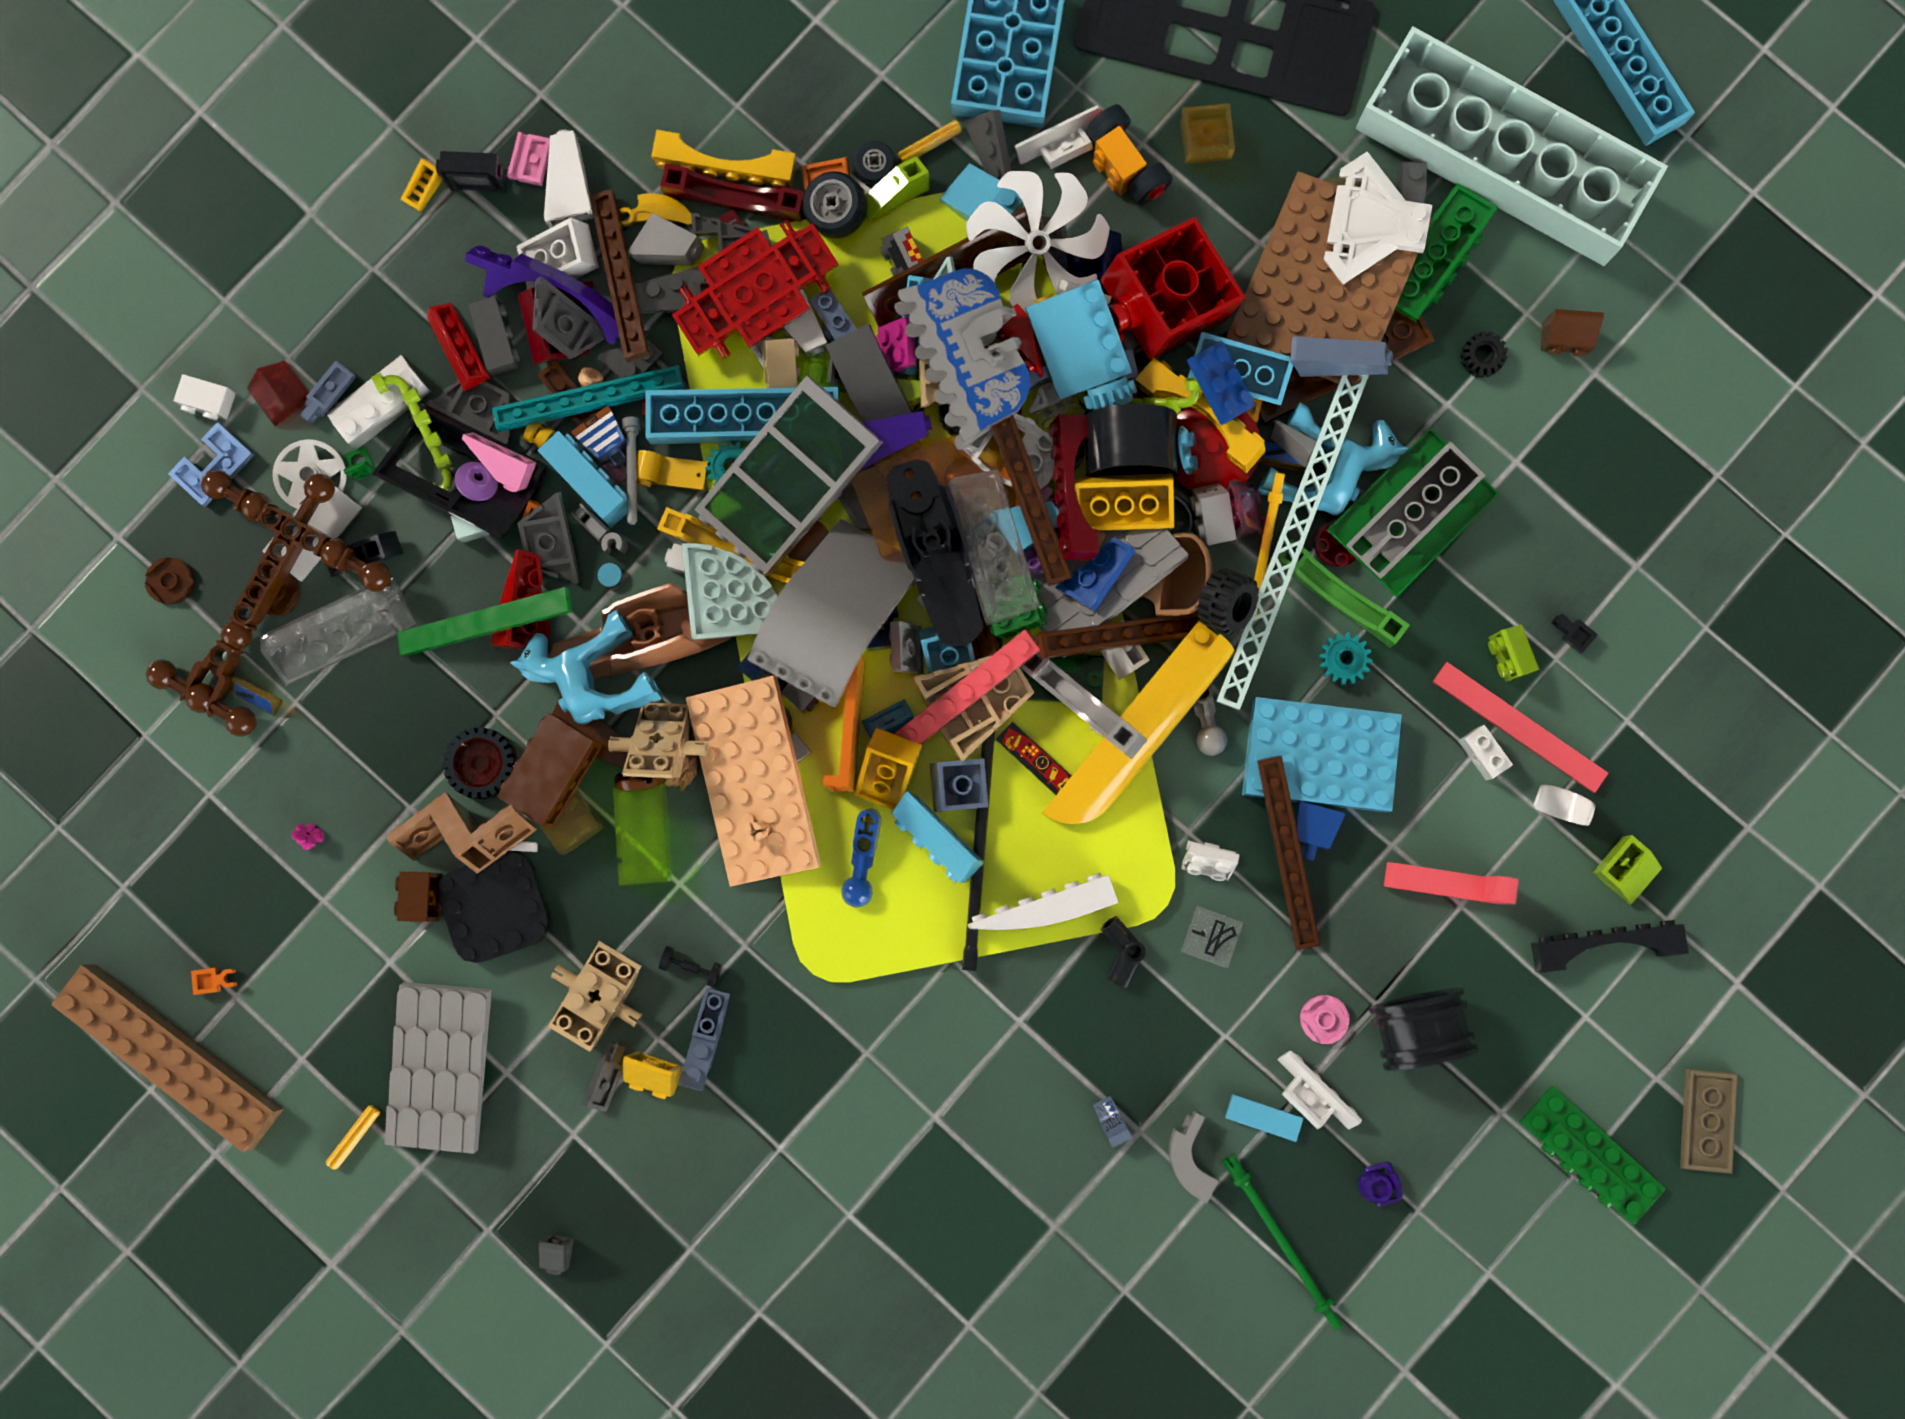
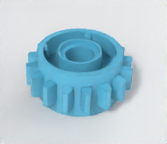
M1122 376L1087 389L1088 395L1084 396L1083 399L1087 409L1093 408V410L1131 402L1134 400L1132 394L1136 393L1137 389L1134 380H1127L1126 376Z

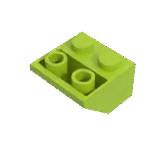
M1522 624L1501 630L1488 637L1490 640L1488 642L1489 650L1492 655L1496 656L1499 663L1497 664L1498 673L1506 682L1539 670Z
M1633 835L1623 836L1592 873L1626 903L1632 905L1661 871L1662 867L1653 853Z

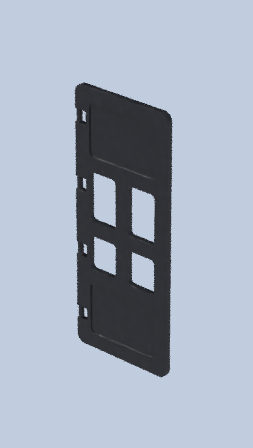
M1085 0L1074 38V45L1083 52L1336 116H1345L1350 111L1376 7L1368 0H1338L1350 3L1348 9L1336 7V0H1283L1285 2V9L1280 28L1272 30L1244 22L1248 0H1231L1226 17L1178 6L1176 0ZM1177 24L1219 35L1221 42L1215 63L1209 65L1164 53L1163 48L1169 26ZM1245 41L1269 47L1273 50L1270 66L1265 78L1231 69L1237 42Z

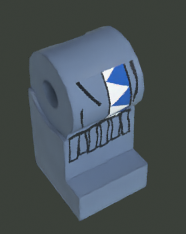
M1110 1096L1092 1104L1112 1148L1132 1139Z

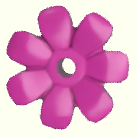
M298 824L292 832V839H296V843L302 845L303 849L309 850L315 847L316 842H323L324 832L320 828L315 829V824H307L306 827L303 824Z

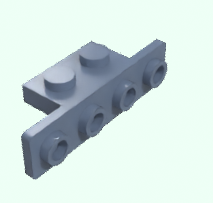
M826 288L827 293H818L810 298V303L822 320L824 328L822 332L828 342H833L857 330V328L831 290L828 292Z

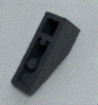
M396 531L377 534L349 545L351 549L358 551L356 557L367 564L377 561L382 562L403 554ZM328 567L331 577L347 573Z

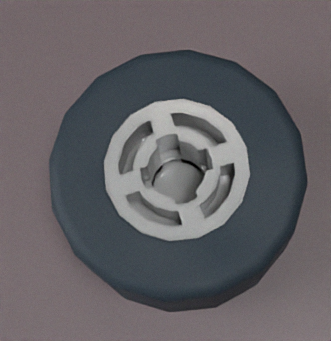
M880 141L864 143L854 155L853 164L856 177L869 188H873L896 167L894 152L888 145Z

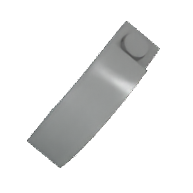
M1193 1111L1192 1115L1187 1114L1183 1121L1182 1127L1185 1128L1183 1132L1175 1128L1173 1129L1169 1142V1159L1173 1172L1183 1187L1193 1196L1208 1203L1218 1180L1200 1170L1193 1161L1192 1144L1205 1119L1202 1114Z

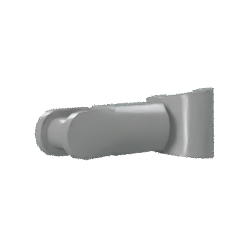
M580 503V508L575 513L572 512L571 515L594 538L601 542L603 551L610 554L613 551L612 545L616 542V548L626 554L628 550L627 541L620 535L612 533L587 507ZM589 514L591 517L584 523L582 519Z

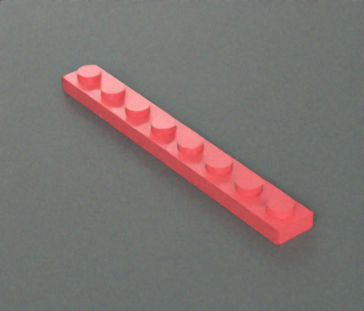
M1025 629L894 735L922 745L1040 651L1038 643L1030 632Z

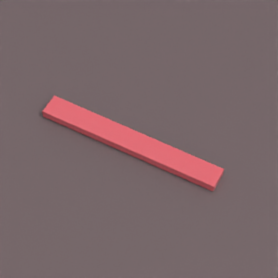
M1446 662L1432 681L1433 684L1590 792L1596 793L1608 775L1607 771L1450 663Z

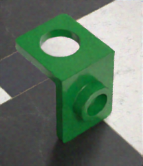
M363 446L344 454L348 468L343 470L344 474L353 480L363 479L375 470L366 447ZM356 455H363L365 457V461L356 465L352 464V460Z

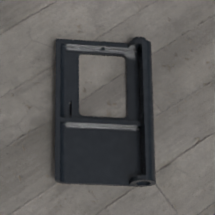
M420 403L418 405L420 410L426 409L432 420V423L428 424L431 432L437 431L443 445L476 462L481 463L463 441V434L473 432L537 462L527 489L512 492L503 487L504 484L498 482L497 491L491 498L485 501H473L463 496L458 489L454 492L446 491L396 465L416 437L422 435L412 417L411 411L409 413L410 424L396 440L372 475L503 539L527 506L528 501L532 499L544 482L549 471V465Z

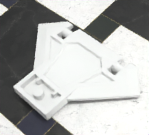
M1368 152L1342 167L1339 178L1346 179L1345 185L1337 186L1327 244L1334 245L1333 252L1325 251L1324 256L1325 263L1343 285L1397 249L1423 253L1432 205L1406 201ZM1355 181L1361 182V187H1355ZM1343 247L1349 248L1348 254L1342 253Z

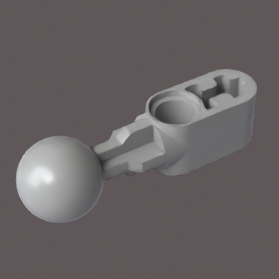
M1211 683L1206 689L1207 698L1203 700L1198 699L1193 705L1195 716L1200 719L1202 727L1197 735V746L1202 753L1215 756L1225 750L1228 739L1225 731L1215 724L1214 714L1216 708Z

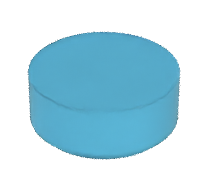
M613 563L604 564L598 570V580L607 588L617 587L623 579L621 569Z

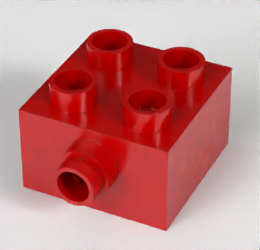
M1196 217L1117 254L1100 279L1109 296H1112L1113 302L1109 306V310L1117 332L1131 330L1149 360L1201 335V332H1207L1226 322L1246 298Z

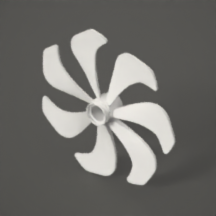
M1030 171L1007 172L997 184L999 188L1015 191L1021 198L1030 224L1031 232L1029 234L1005 208L991 201L979 205L966 222L969 241H972L979 233L987 229L1005 231L1025 240L1024 246L1001 247L984 251L975 258L973 264L974 269L988 275L995 283L996 275L1007 263L1027 251L1031 253L1029 260L1011 289L1010 303L1012 307L1018 304L1026 312L1025 307L1035 304L1034 300L1037 297L1034 288V276L1038 255H1043L1048 274L1057 295L1065 292L1059 288L1061 279L1078 285L1097 280V274L1082 278L1073 276L1063 269L1048 252L1050 246L1078 257L1095 259L1101 256L1106 248L1110 227L1101 214H1097L1093 227L1083 235L1064 239H1050L1049 237L1051 232L1077 217L1087 205V193L1073 174L1055 173L1054 176L1061 187L1062 195L1055 213L1042 231L1039 230V223L1043 204V186L1039 176ZM1036 236H1040L1043 240V245L1038 250L1033 246V239Z

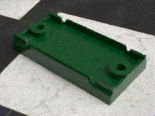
M1075 654L1064 658L1062 656L1048 658L1102 702L1104 656ZM1021 669L1034 691V694L1027 701L1063 703ZM1093 676L1098 678V681L1095 683L1091 680Z

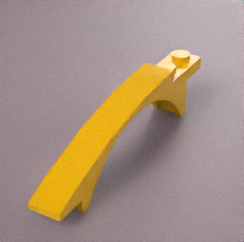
M666 507L657 530L686 543L711 545L712 547L738 555L733 550L735 546L730 541L724 542L716 535L717 530L714 527L705 525L702 521L689 514H683ZM744 542L765 562H768L775 554ZM747 557L743 558V559H745L747 562H749L750 564L753 563V562H752L751 560H749ZM786 557L772 574L763 573V575L786 585L804 562Z

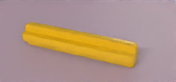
M954 120L898 153L900 161L904 163L915 156L920 157L962 132L961 125L957 120Z
M370 1105L365 1109L326 1160L328 1167L333 1170L340 1167L379 1116L380 1111L378 1108Z

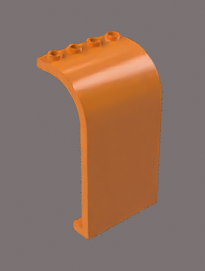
M862 654L846 686L839 776L824 775L823 786L833 792H855L865 671L864 654Z

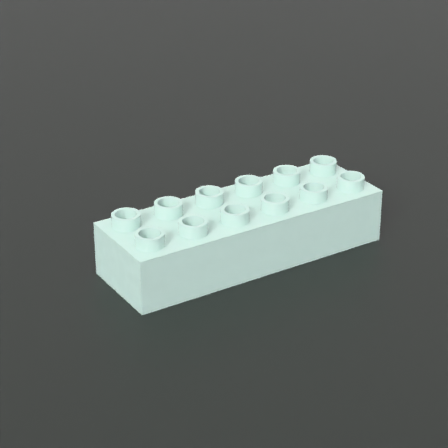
M1413 26L1367 103L1355 128L1414 162L1427 163L1428 170L1454 184L1459 183L1496 205L1504 212L1602 266H1605L1623 247L1668 168L1664 163Z

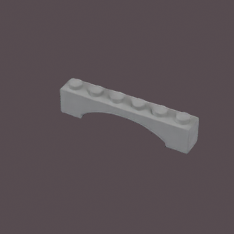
M1040 652L1020 666L1021 669L1129 758L1132 759L1146 743L1147 739L1052 661L1048 658L1042 659Z

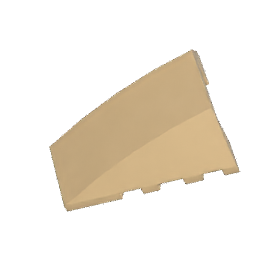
M991 656L959 664L948 669L937 670L930 674L913 677L926 707L930 706ZM1020 667L940 730L961 762L1034 694Z

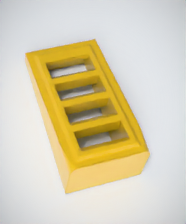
M421 158L400 199L422 212L443 181L436 172L435 163ZM428 170L434 172L432 176L427 173ZM423 177L429 180L428 184L421 181ZM418 185L425 189L423 193L416 189ZM412 193L420 197L419 202L410 197Z

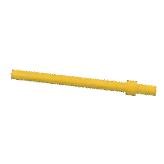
M1275 473L1272 491H1269L1268 495L1269 507L1254 577L1259 589L1265 576L1279 504H1282L1284 494L1281 493L1285 478L1283 473Z

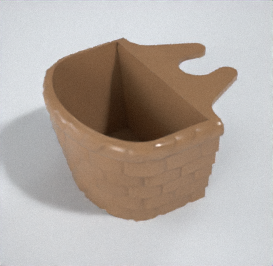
M1171 533L1189 555L1185 562L1142 595L1154 603L1156 616H1179L1197 612L1201 591L1206 581L1213 574V565L1208 548L1195 534Z

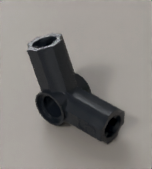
M1114 916L1106 921L1100 929L1119 950L1106 978L1119 986L1127 988L1138 963L1146 955V949L1117 916ZM1137 945V951L1133 955H1128L1129 947Z

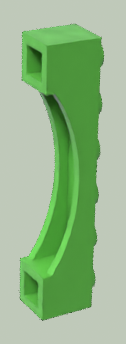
M1292 539L1289 541L1290 544L1295 543ZM1302 547L1291 577L1389 648L1394 646L1410 624L1392 611L1380 607L1356 592L1328 571L1308 550ZM1288 550L1278 555L1281 567L1291 563L1292 559Z

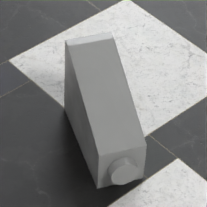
M652 213L627 253L636 263L643 265L693 266L695 261L702 255L705 245L697 235Z

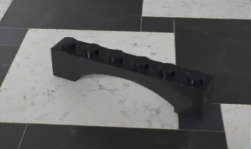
M1675 920L1659 921L1660 926L1651 927L1650 923L1636 924V929L1626 930V926L1611 928V933L1602 934V929L1586 931L1587 936L1578 937V933L1562 934L1563 939L1554 940L1553 936L1538 937L1539 942L1531 943L1535 972L1546 973L1567 970L1566 964L1583 952L1613 943L1641 945L1656 951V956L1660 957L1689 954L1684 924H1675Z

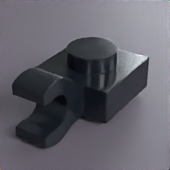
M1563 614L1557 615L1551 622L1556 628L1565 632L1561 639L1579 654L1583 653L1598 635L1580 619L1572 623Z

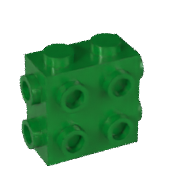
M1020 573L1012 576L1010 581L1004 583L1002 581L994 582L989 585L988 589L982 590L984 595L982 604L985 611L989 613L991 620L988 622L989 629L996 637L1003 640L1020 634L1025 629L1029 631L1047 624L1045 616H1048L1045 604L1040 601L1039 593H1041V588L1037 579L1034 580L1031 576Z

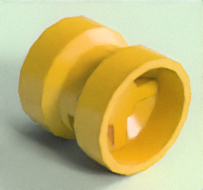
M542 423L528 425L524 431L523 440L528 443H535L537 448H540L556 431L549 427H543Z

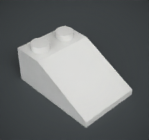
M569 218L517 246L519 255L522 253L566 273L572 278L581 277L599 268L588 224L573 218ZM525 281L527 289L535 288V281Z

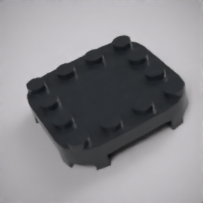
M506 852L478 874L467 865L451 870L439 880V902L453 946L462 960L474 963L489 961L536 945L543 941V938L548 933L551 916L547 912L534 871L536 868L532 861L523 854Z

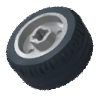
M831 171L818 175L809 183L803 196V212L808 223H813L819 233L830 238H842L855 232L863 223L867 213V198L864 190L851 176L842 172Z

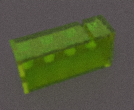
M660 784L652 788L635 791L613 788L617 858L622 859L623 862L618 863L619 885L672 882L666 786Z

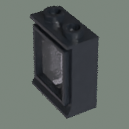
M440 151V159L436 161V172L451 191L455 188V190L492 192L501 190L504 193L507 192L508 170L503 169V164H498L497 153Z

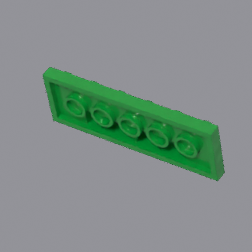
M1459 183L1456 184L1432 217L1424 252L1418 253L1395 307L1396 311L1416 322L1432 302L1435 304L1439 302L1444 294V291L1441 289L1445 284L1449 286L1452 284L1458 274L1455 272L1459 265L1464 267L1471 256L1468 252L1472 247L1477 249L1483 241V229L1497 212L1498 207Z
M1550 1086L1519 1121L1522 1126L1543 1144L1541 1149L1552 1158L1555 1155L1562 1162L1559 1165L1570 1175L1574 1172L1580 1178L1578 1182L1589 1192L1591 1190L1595 1191L1599 1195L1597 1200L1607 1209L1612 1207L1633 1226L1666 1189L1554 1086Z

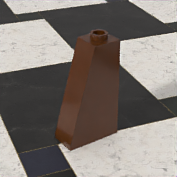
M557 702L552 714L560 717L562 721L587 737L601 743L603 746L596 756L597 758L624 769L628 752H609L608 748L611 736H622L602 719L593 720L586 725L577 724L570 712L564 713L559 702Z

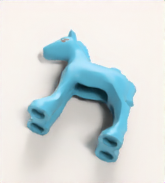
M1299 402L1297 407L1291 412L1286 425L1317 441L1321 427L1314 422L1309 408ZM1377 420L1372 425L1373 439L1371 446H1363L1351 438H1344L1317 510L1326 511L1332 515H1340L1345 511L1349 501L1354 502L1360 492L1356 484L1362 471L1381 470L1392 467V465L1399 461V457L1409 450L1408 447H1404L1399 443L1384 420ZM1331 438L1321 444L1322 448L1328 453L1335 449ZM1271 467L1263 476L1257 493L1269 495V491H1272L1275 473L1279 472ZM1284 481L1281 492L1284 494L1282 501L1293 503L1298 488ZM1315 486L1304 488L1307 499L1317 496L1318 492Z
M617 609L608 615L602 632L586 643L569 648L554 658H548V638L544 634L536 633L526 646L521 657L516 661L510 662L529 681L557 683L563 697L558 700L564 713L569 711L574 721L579 725H586L596 719H604V711L619 714L626 710L644 707L650 702H657L663 699L658 685L646 672L638 676L630 689L620 694L606 695L595 691L593 675L589 668L590 664L600 656L616 649L635 636L628 620L625 617L623 618Z

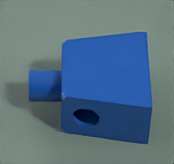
M1303 801L1296 802L1294 818L1299 842L1303 844L1301 851L1303 859L1314 861L1317 848L1323 850L1330 849L1345 813Z

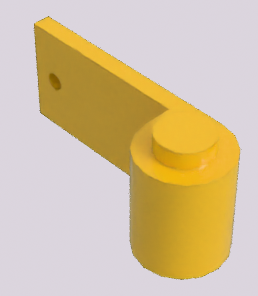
M639 450L636 458L637 485L650 488L651 484L704 491L708 473L705 467L709 466V463L663 457L655 452Z

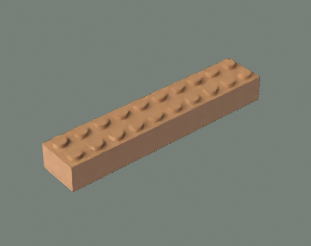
M95 964L81 965L51 1004L242 1152L253 1150L283 1111V1108Z

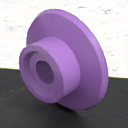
M468 462L460 466L456 471V487L466 498L473 501H485L496 493L498 481L495 480L482 463Z

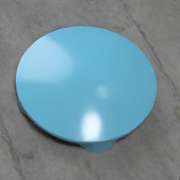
M1182 426L1179 428L1177 435L1178 459L1186 474L1190 475L1193 470H1198L1197 457L1191 456L1190 447L1195 446V436L1193 432H1188Z

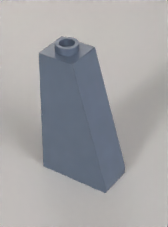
M1292 337L1290 360L1300 377L1388 374V366H1392L1393 353L1389 351L1385 342Z

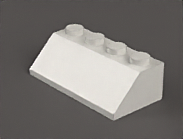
M402 355L379 372L383 376H400L406 381L410 389L414 387L417 389L421 399L431 392ZM371 378L327 413L333 426L354 449L363 446L409 410L398 386L394 384L388 385L389 391L380 394Z

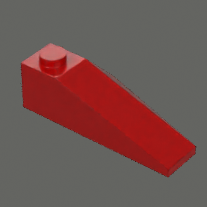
M516 550L499 605L542 593L543 577L539 554ZM545 619L492 633L490 646L524 651L536 633L544 634L548 638L549 643V621L546 622Z

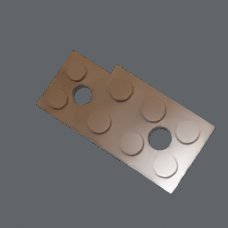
M445 792L435 798L425 808L416 812L402 825L397 826L386 838L391 845L413 861L445 839L454 856L478 874L537 829L513 805L500 810L496 816L478 827L470 812Z

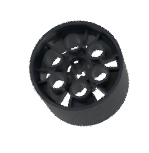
M1123 404L1099 408L1086 414L1088 439L1085 441L1086 476L1173 473V479L1178 476L1177 413L1175 410L1151 404Z

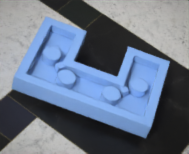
M218 422L201 439L217 454L213 461L201 471L188 458L184 457L168 473L204 507L213 499L209 498L202 491L200 484L202 476L207 471L220 469L233 479L255 456Z

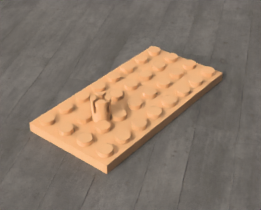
M770 676L686 697L695 740L708 742L707 756L699 757L730 887L821 867L777 676Z

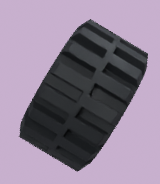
M1221 568L1217 572L1215 571L1211 578L1206 581L1199 597L1197 611L1199 612L1198 617L1201 623L1231 636L1241 632L1252 619L1259 598L1257 582L1252 577L1229 568Z

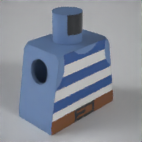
M606 406L571 431L574 437L601 463L610 459L615 467H619L627 461V457L621 451L627 447L626 437L609 406Z

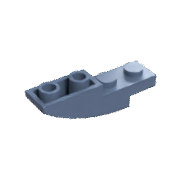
M706 988L679 1079V1086L703 1092L718 1045L730 994Z

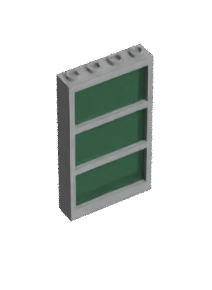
M806 376L694 510L700 514L698 516L700 521L707 526L712 525L717 530L716 535L724 542L730 541L735 546L733 550L742 558L747 557L753 562L751 566L758 573L772 574L883 444V441L813 378Z

